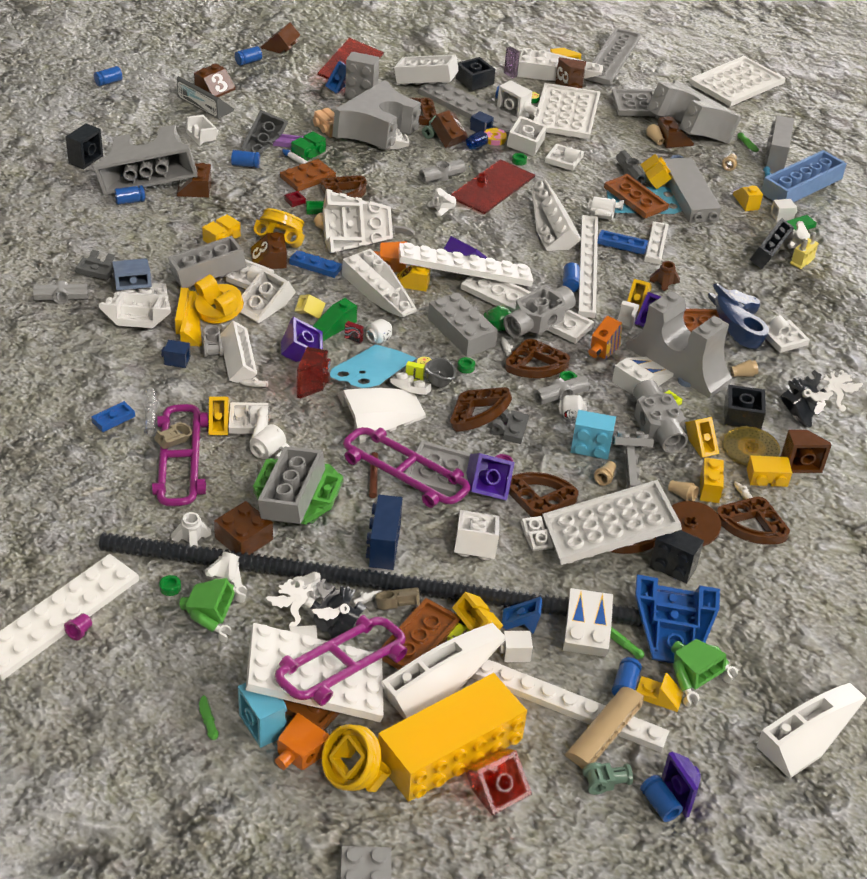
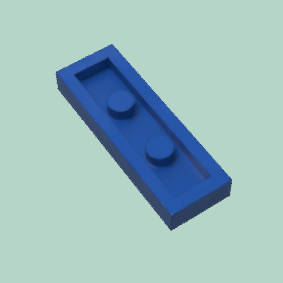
M601 230L597 244L631 251L636 254H645L648 240Z
M297 250L289 259L290 265L335 278L342 270L341 263Z

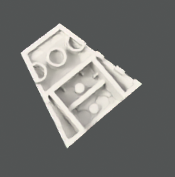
M326 189L323 205L325 244L330 253L393 239L390 206L372 201L367 202L358 197L353 198L346 196L347 194L335 193L332 190Z
M152 283V287L117 291L114 293L113 298L108 297L106 303L101 302L99 304V308L117 326L154 328L171 313L166 284Z
M361 388L338 392L342 406H348L355 420L354 430L360 427L377 430L381 427L385 431L389 430L391 432L396 430L399 425L403 424L406 426L426 418V414L415 393L405 390ZM360 435L357 438L359 443L361 444L363 442H366V438H369L370 436Z

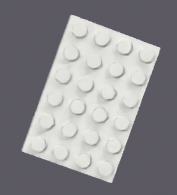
M742 56L690 78L689 84L702 90L705 94H709L716 100L725 103L726 106L731 107L785 83L786 78L746 56Z
M545 83L538 104L540 113L534 117V121L547 125L546 132L553 135L560 134L566 137L590 139L600 91Z
M658 480L542 514L561 565L593 557L600 553L610 552L624 546H630L644 540H651L682 529L681 523Z
M253 623L250 635L246 691L381 722L383 718L382 658L330 687L333 691L332 698L328 703L320 706L313 698L298 700L290 696L277 684L275 672L280 667V661L286 655L295 659L327 641ZM338 646L355 662L373 653L372 651L352 646ZM328 651L298 667L293 674H285L284 677L294 687L305 691L347 668V666Z

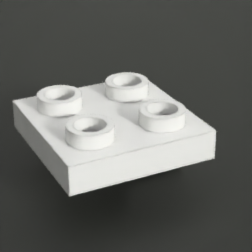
M556 144L545 157V163L573 171L583 158L584 151Z
M245 259L247 267L238 272L229 273L226 276V282L247 289L263 268L274 273V270Z
M777 316L768 325L769 333L766 339L779 353L809 344L810 339L791 320L786 321L782 316Z
M231 402L229 433L253 434L258 419V409L263 407L268 414L269 403Z

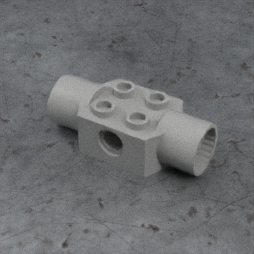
M561 286L556 290L540 287L517 299L515 311L504 318L506 331L510 336L518 338L529 331L540 334L564 321L565 312L575 306L576 299L574 293L567 286Z
M644 380L637 384L633 390V395L637 401L634 417L641 430L644 431V434L649 435L648 438H652L654 442L660 443L667 453H675L683 449L688 442V438L683 430L686 418L672 394L662 393L657 383L653 380Z

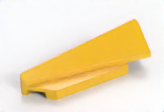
M181 288L175 317L176 334H180L181 342H188L190 346H202L200 317L195 308V300L198 293L190 291L189 288Z

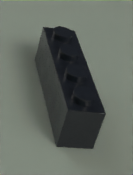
M781 218L749 260L754 265L763 269L794 227Z

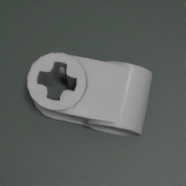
M216 325L205 326L203 329L204 357H208V355L223 356L219 327Z

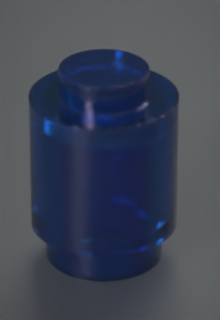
M482 130L468 136L466 139V145L471 150L480 148L488 143V135Z

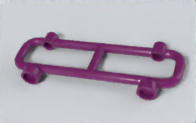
M192 404L171 405L163 411L162 416L157 417L158 428L161 427L162 432L169 429L170 415L172 413H193L191 449L168 450V448L163 449L160 446L158 482L152 483L153 495H157V500L160 504L165 506L189 505L196 499L197 494L206 495V479H198L200 427H209L208 412H200V409ZM191 457L189 495L184 498H166L167 458Z
M368 427L357 428L346 436L343 441V446L347 450L344 456L349 464L355 465L363 459L425 493L422 495V501L429 508H433L439 502L450 505L456 504L470 491V484L463 478L464 473L462 470L456 468L450 471L386 437L387 433L381 427L377 430ZM360 435H368L375 443L381 442L408 458L397 468H394L353 446L351 442ZM417 461L448 478L451 484L461 485L462 489L454 496H445L403 472Z
M362 615L356 621L355 627L295 659L289 655L283 657L279 663L280 667L275 672V680L293 698L298 700L313 698L315 702L323 706L332 698L333 691L330 687L388 654L395 663L401 661L407 653V648L403 646L406 639L400 628L387 618L376 616L368 619L365 615ZM376 625L385 627L397 638L395 641L357 662L338 647L363 632L365 634L369 633ZM328 651L347 666V668L305 691L297 689L284 677L285 674H293L298 667Z

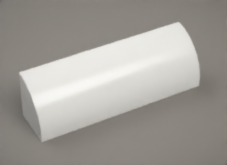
M232 321L220 334L229 381L240 383L242 380H251L255 377L257 370L247 328Z

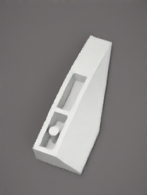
M522 49L517 77L556 81L558 58H575L546 52L545 50ZM586 62L584 78L602 75L603 65Z
M543 177L540 181H537L532 186L536 231L547 251L569 250L582 239L546 179Z
M368 249L343 259L342 276L370 301L400 317L417 311L391 267L374 251Z
M493 623L461 634L426 652L382 681L384 695L399 714L406 719L458 692L506 640V636Z
M850 683L829 690L798 706L761 731L756 747L790 779L823 756L865 702L866 697Z

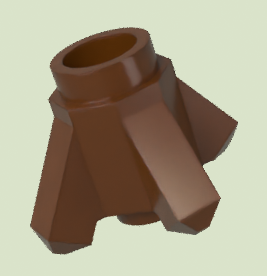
M671 261L662 262L660 268L650 275L649 279L652 283L659 282L662 285L661 289L663 291L668 290V286L671 284L680 283V277L675 270V264Z

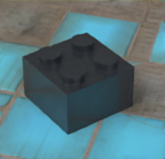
M476 57L457 63L458 72L455 78L469 90L474 91L494 84L496 69L482 58Z
M85 123L66 136L67 155L70 165L84 170L103 157L100 128Z
M728 384L724 400V425L761 430L766 415L765 389Z
M682 530L658 536L655 540L649 567L687 584L697 569L704 540Z

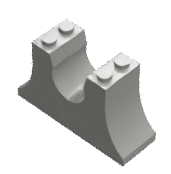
M384 80L335 109L332 136L335 138L364 141L386 150L394 145L397 128L400 132L411 134L418 129L421 103L396 92L389 82Z
M673 80V83L658 82L647 107V110L658 116H671L675 120L680 121L679 128L689 134L710 137L724 143H730L742 117L677 80Z
M176 125L159 128L157 138L144 145H133L129 134L114 137L113 145L108 155L94 164L103 194H113L116 188L139 187L140 185L148 187L197 177V170L190 147L181 143Z
M670 291L649 305L646 323L642 332L628 340L626 348L641 357H647L674 373L673 377L677 379L678 377L682 378L685 382L690 383L691 388L710 399L732 381V376L727 369L724 357V343L729 324L713 316L690 332L683 319L686 310L685 298Z

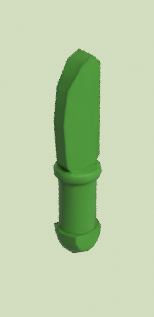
M738 133V139L751 151H759V148L744 133Z
M611 627L610 638L633 654L635 658H644V651L636 647L630 640H627L626 637Z
M203 695L199 702L200 713L204 720L203 723L206 725L208 737L211 740H216L219 732L215 726V719L208 698Z

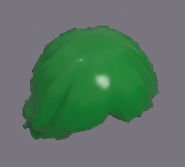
M497 305L485 312L483 316L498 331H506L504 318L512 312L509 308Z

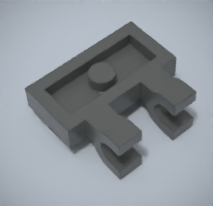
M92 250L88 258L83 257L75 267L76 273L108 280L113 274L112 261L115 255L108 253L104 262H101L97 258L99 251Z
M505 410L494 419L491 434L502 435L503 440L521 444L529 415L511 410L510 414Z

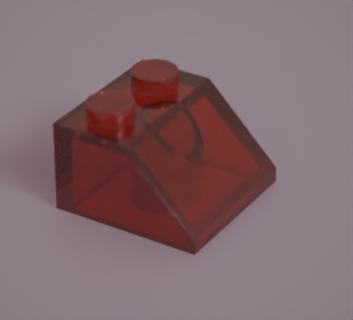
M306 347L297 368V398L301 399L323 391L326 383L329 384L330 373L328 369L331 365V358H328V350Z
M502 748L464 768L472 791L493 816L532 795L516 750Z

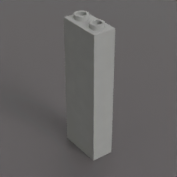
M691 157L664 159L671 171L669 175L672 178L667 182V185L688 222L719 221L721 206Z

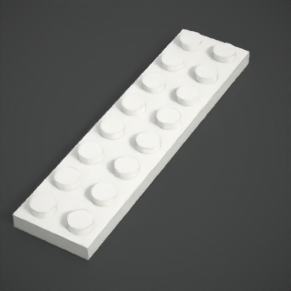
M411 243L399 244V263L532 287L533 278L530 267L525 264L515 265L508 261L499 262L492 258H479L476 255L464 256L460 252L451 253L444 249L435 250L427 246L418 247Z
M470 276L461 283L462 290L495 306L500 305L509 308L511 312L515 311L517 299L531 293L513 283ZM568 310L565 312L564 321L547 329V331L576 344L594 327V321Z
M108 554L0 631V680L3 681L66 634L64 624L68 620L74 619L81 613L90 617L138 582L139 575L114 556Z

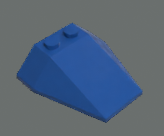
M638 574L636 576L635 598L652 660L674 664V653L671 652V648L677 641L684 645L694 640L706 643L720 609V589L699 585L695 591L660 586L658 585V578Z

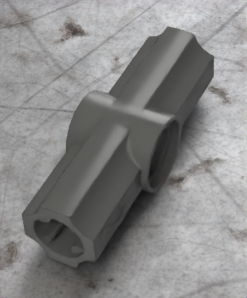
M626 150L620 151L616 155V160L624 169L623 174H629L641 184L646 182L647 176L640 169L639 160L632 158Z

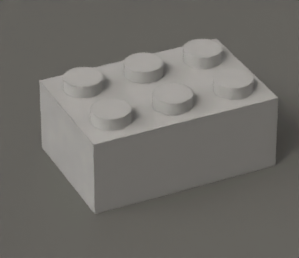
M351 52L347 57L345 98L351 100L378 84L379 57Z

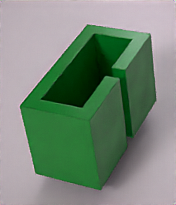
M312 131L304 135L303 138L300 137L292 141L291 152L308 161L326 152V138Z

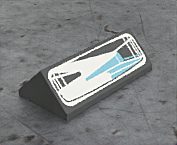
M179 76L177 77V94L180 99L217 119L234 111V108L220 98Z

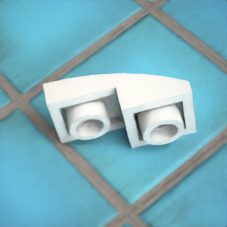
M397 373L390 379V383L411 393L427 395L431 391V383H425L423 380L414 381V376L407 375V373Z
M541 516L523 518L521 520L525 537L532 551L553 548L549 531L545 529Z

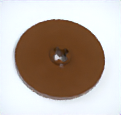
M683 501L671 505L681 523L682 531L704 540L703 546L717 539L721 531V520L714 509L696 501Z

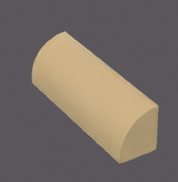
M622 687L564 756L582 769L590 763H595L642 707L644 696L634 689Z

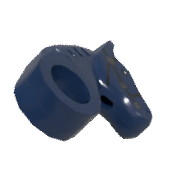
M718 283L713 284L717 295L708 293V297L716 306L720 319L729 324L727 331L740 345L747 348H759L769 333L767 324L754 315L760 307L759 299L737 290H727Z

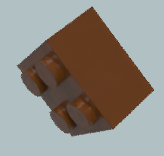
M244 501L214 520L215 538L230 551L235 550L236 553L241 551L242 554L248 552L250 555L273 540V522L261 519L260 512L247 501Z

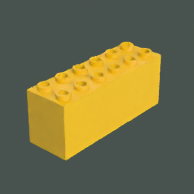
M492 673L378 733L381 761L390 768L391 774L389 778L408 802L415 798H421L427 791L435 787H441L454 776L458 777L472 766L480 765L490 756L500 754L508 746L518 744L523 739L527 709L496 674Z

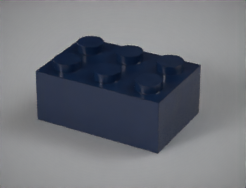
M378 494L377 503L373 502L372 515L375 516L370 517L369 529H372V531L367 533L366 544L370 545L367 546L366 559H369L370 568L394 570L401 528L403 497Z

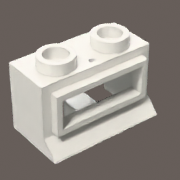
M204 115L187 117L186 133L199 146L202 143L216 140L218 130Z

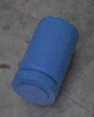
M258 46L235 52V60L239 66L262 59V51Z
M118 66L94 72V80L97 86L121 81L123 78L121 69Z
M233 150L231 164L232 166L259 168L260 153Z
M142 185L139 187L132 186L114 189L117 205L145 201V191Z
M570 262L564 266L563 286H567L572 292H576L579 289L580 267L578 264Z
M626 657L620 661L612 687L614 696L622 687L636 689L642 666L635 658Z
M659 775L649 777L640 786V790L645 794L664 822L674 820L683 811L682 805Z

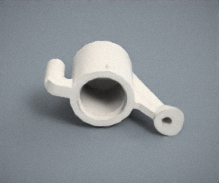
M594 196L593 200H589L587 211L591 213V216H597L598 218L610 221L613 219L615 208L623 210L624 200L616 203V200L613 198L608 199Z
M260 407L257 411L258 419L250 440V450L255 457L268 459L278 449L283 450L284 446H290L286 443V437L278 426L267 424L266 417L268 414L263 407ZM282 451L275 455V459L279 458Z

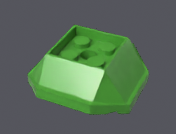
M266 459L253 485V492L257 500L278 459ZM325 464V471L301 524H313L322 514L332 509L342 486L343 476L330 464Z

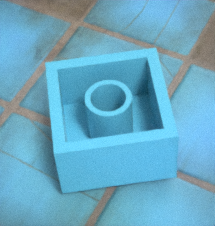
M578 410L570 453L608 460L616 417Z
M246 683L239 685V716L259 747L261 748L277 741L285 730V726H287L285 718L287 707L284 700L246 691Z

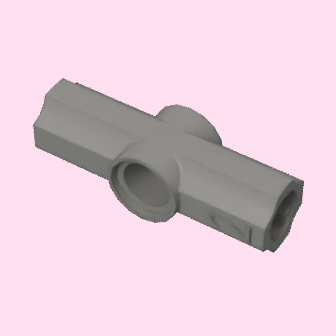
M462 159L452 162L438 161L436 166L421 169L419 176L423 183L434 180L447 181L449 176L465 172L466 167Z
M58 281L54 285H34L33 296L35 301L54 300L58 304H64L68 300L89 299L88 284H68L65 281Z
M585 375L566 381L558 378L550 386L534 391L536 402L538 405H542L558 399L563 400V397L566 395L589 390L588 379Z

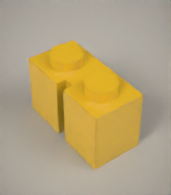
M656 154L640 164L649 181L656 189L672 179L669 175L671 171L662 157L658 158Z
M228 214L220 217L216 222L213 221L202 227L203 241L208 244L232 236L234 239L240 237V222Z
M750 455L746 469L750 485L767 486L770 483L771 486H789L792 470L788 457Z
M704 457L700 473V501L720 502L724 487V460Z
M465 592L452 607L470 631L493 623L499 630L503 627V624L493 612H490L489 607L479 596Z

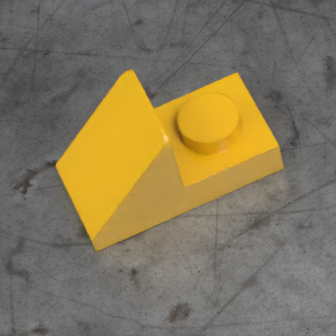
M665 673L662 683L641 676L636 690L644 696L643 701L678 712L684 694L667 673Z

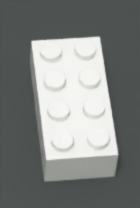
M456 55L402 57L394 67L397 84L449 83L458 72Z

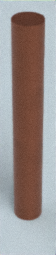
M372 452L371 455L378 459V453ZM370 464L369 497L376 498L378 468Z

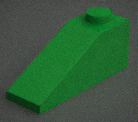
M344 298L333 304L322 315L313 327L323 332V341L344 330L347 321L357 323V305Z

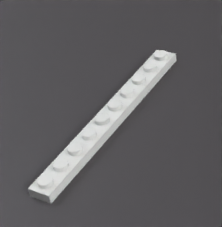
M582 215L578 314L585 318H595L598 217Z
M488 659L471 677L481 680L495 673L512 694L589 725L606 706ZM633 716L618 736L661 753L670 731Z

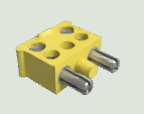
M811 232L810 237L802 239L801 244L794 249L790 262L791 265L802 269L815 258L819 244L814 241L816 233Z

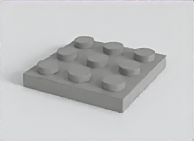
M612 89L611 94L618 115L623 117L658 116L647 110L654 89Z
M421 441L416 453L450 471L459 468L464 473L463 478L468 480L466 472L470 453ZM417 461L405 473L446 496H454L462 489L461 485L451 484L448 478Z

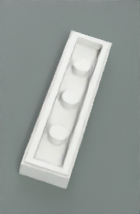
M653 222L644 262L661 263L669 224Z

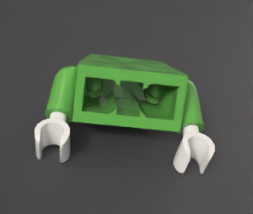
M215 578L208 582L196 584L189 597H182L180 599V608L187 610L191 619L211 632L216 631L219 641L225 643L228 641L226 634L231 636V628L228 625L220 627L218 624L223 623L233 597L239 603L245 602L247 589L243 585L235 588L233 584L229 583L227 578Z
M694 640L687 645L677 641L671 648V652L674 653L673 669L681 690L685 691L686 696L683 698V704L686 707L691 706L689 698L693 700L694 704L699 701V695L692 691L691 688L696 690L720 674L726 683H730L738 675V670L735 667H729L726 654L718 646Z

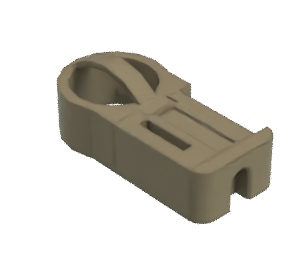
M178 422L171 425L165 431L160 432L158 430L154 439L163 449H167L187 442L192 434V429L187 424Z
M419 588L387 590L379 592L375 596L376 606L382 610L398 608V606L420 605Z

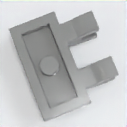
M617 430V436L612 438V444L653 447L654 439L648 438L649 435L644 434V431H635L636 437H629L630 433H625V430Z

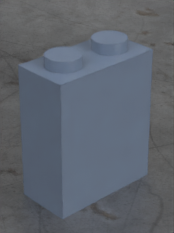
M147 258L112 261L116 290L152 287Z

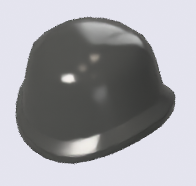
M434 358L425 365L426 377L436 387H445L455 379L456 368L446 358Z

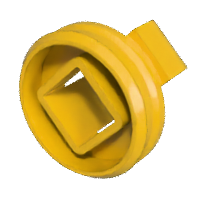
M265 208L260 220L256 219L254 232L262 238L267 233H273L275 228L285 232V241L291 247L298 248L302 245L305 237L302 230L305 224L303 220L292 214L277 209ZM266 227V231L261 233L262 228ZM296 236V239L291 242V238Z
M211 274L194 284L197 293H199L195 300V308L198 316L203 321L221 324L234 319L241 312L244 302L241 292L237 287L230 284H218Z
M345 724L336 728L327 738L322 751V767L327 780L340 790L359 791L365 788L368 792H377L390 776L391 770L381 761V748L375 734L367 727ZM357 751L361 758L349 770L341 757L351 758Z

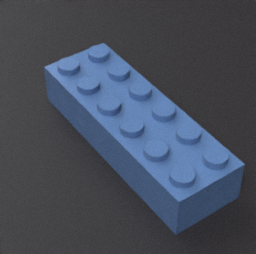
M822 150L764 177L761 192L773 201L791 199L793 202H796L841 180L847 163Z

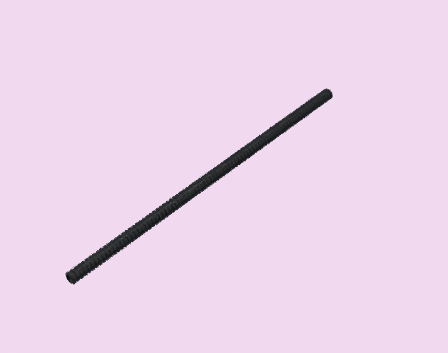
M103 532L99 539L100 550L104 551L106 549L107 552L113 550L114 553L119 551L121 554L125 552L128 555L132 553V555H145V557L151 556L152 558L157 556L158 559L164 557L165 560L170 558L171 561H175L177 559L178 562L183 560L184 563L190 561L191 564L196 562L198 565L203 563L205 566L213 564L218 560L219 556H222L223 552H228L239 556V569L242 568V571L248 569L249 572L255 570V573L261 571L262 574L268 572L269 575L274 573L276 576L281 574L283 577L287 575V577L294 576V578L318 572L320 573V581L325 578L327 583L333 581V584L339 582L340 585L346 583L347 586L352 584L354 587L359 585L361 588L363 586L366 588L372 587V589L379 588V590L383 588L385 591L389 589L419 588L420 596L425 594V597L431 595L432 598L438 596L439 599L444 597L446 600L451 598V600L457 599L458 601L467 592L479 596L486 605L487 603H490V606L497 604V607L504 605V608L541 597V611L543 613L550 612V614L556 613V615L563 614V616H566L568 611L569 598L565 597V599H562V596L555 598V595L549 597L548 594L542 596L541 593L535 595L534 592L529 594L527 591L522 593V591H509V589L505 591L502 588L497 590L496 587H493V589H490L489 586L483 588V585L476 587V584L469 586V583L463 585V582L456 584V581L450 583L449 580L443 582L442 579L437 581L435 578L433 580L427 578L426 580L424 577H420V579L417 576L412 578L410 575L405 577L404 574L398 576L397 573H394V575H391V572L384 574V571L378 573L377 570L371 572V569L365 571L363 568L358 570V568H345V566L339 567V565L334 567L332 564L327 566L326 563L320 565L319 562H316V564H313V561L307 563L306 560L300 562L299 559L294 561L292 558L287 560L285 557L281 559L280 557L274 558V556H261V554L256 556L254 553L249 555L248 552L242 554L241 551H238V553L235 550L229 552L228 549L223 551L221 548L216 550L214 547L210 549L209 547L203 548V546H190V544L185 546L183 543L178 545L177 542L171 544L170 541L165 543L164 540L158 542L157 539L152 541L150 538L146 540L143 537L139 539V537H126V535L120 536L119 534L114 536L113 533L107 535L106 532ZM620 604L618 606L612 605L611 623L616 621V624L623 622V625H626V623H629L630 626L636 624L637 627L641 625L642 620L639 609H635L634 606L628 608L627 605L625 607H622Z

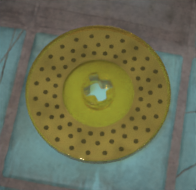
M748 426L737 427L730 430L724 437L723 448L726 454L739 464L748 466L750 455L779 457L780 445L778 441L762 429Z

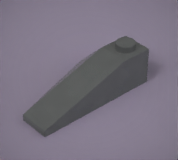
M260 110L240 151L259 152L261 154L283 134L288 121Z

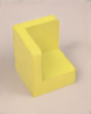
M310 294L300 295L295 312L299 314L307 313L319 319L326 303Z

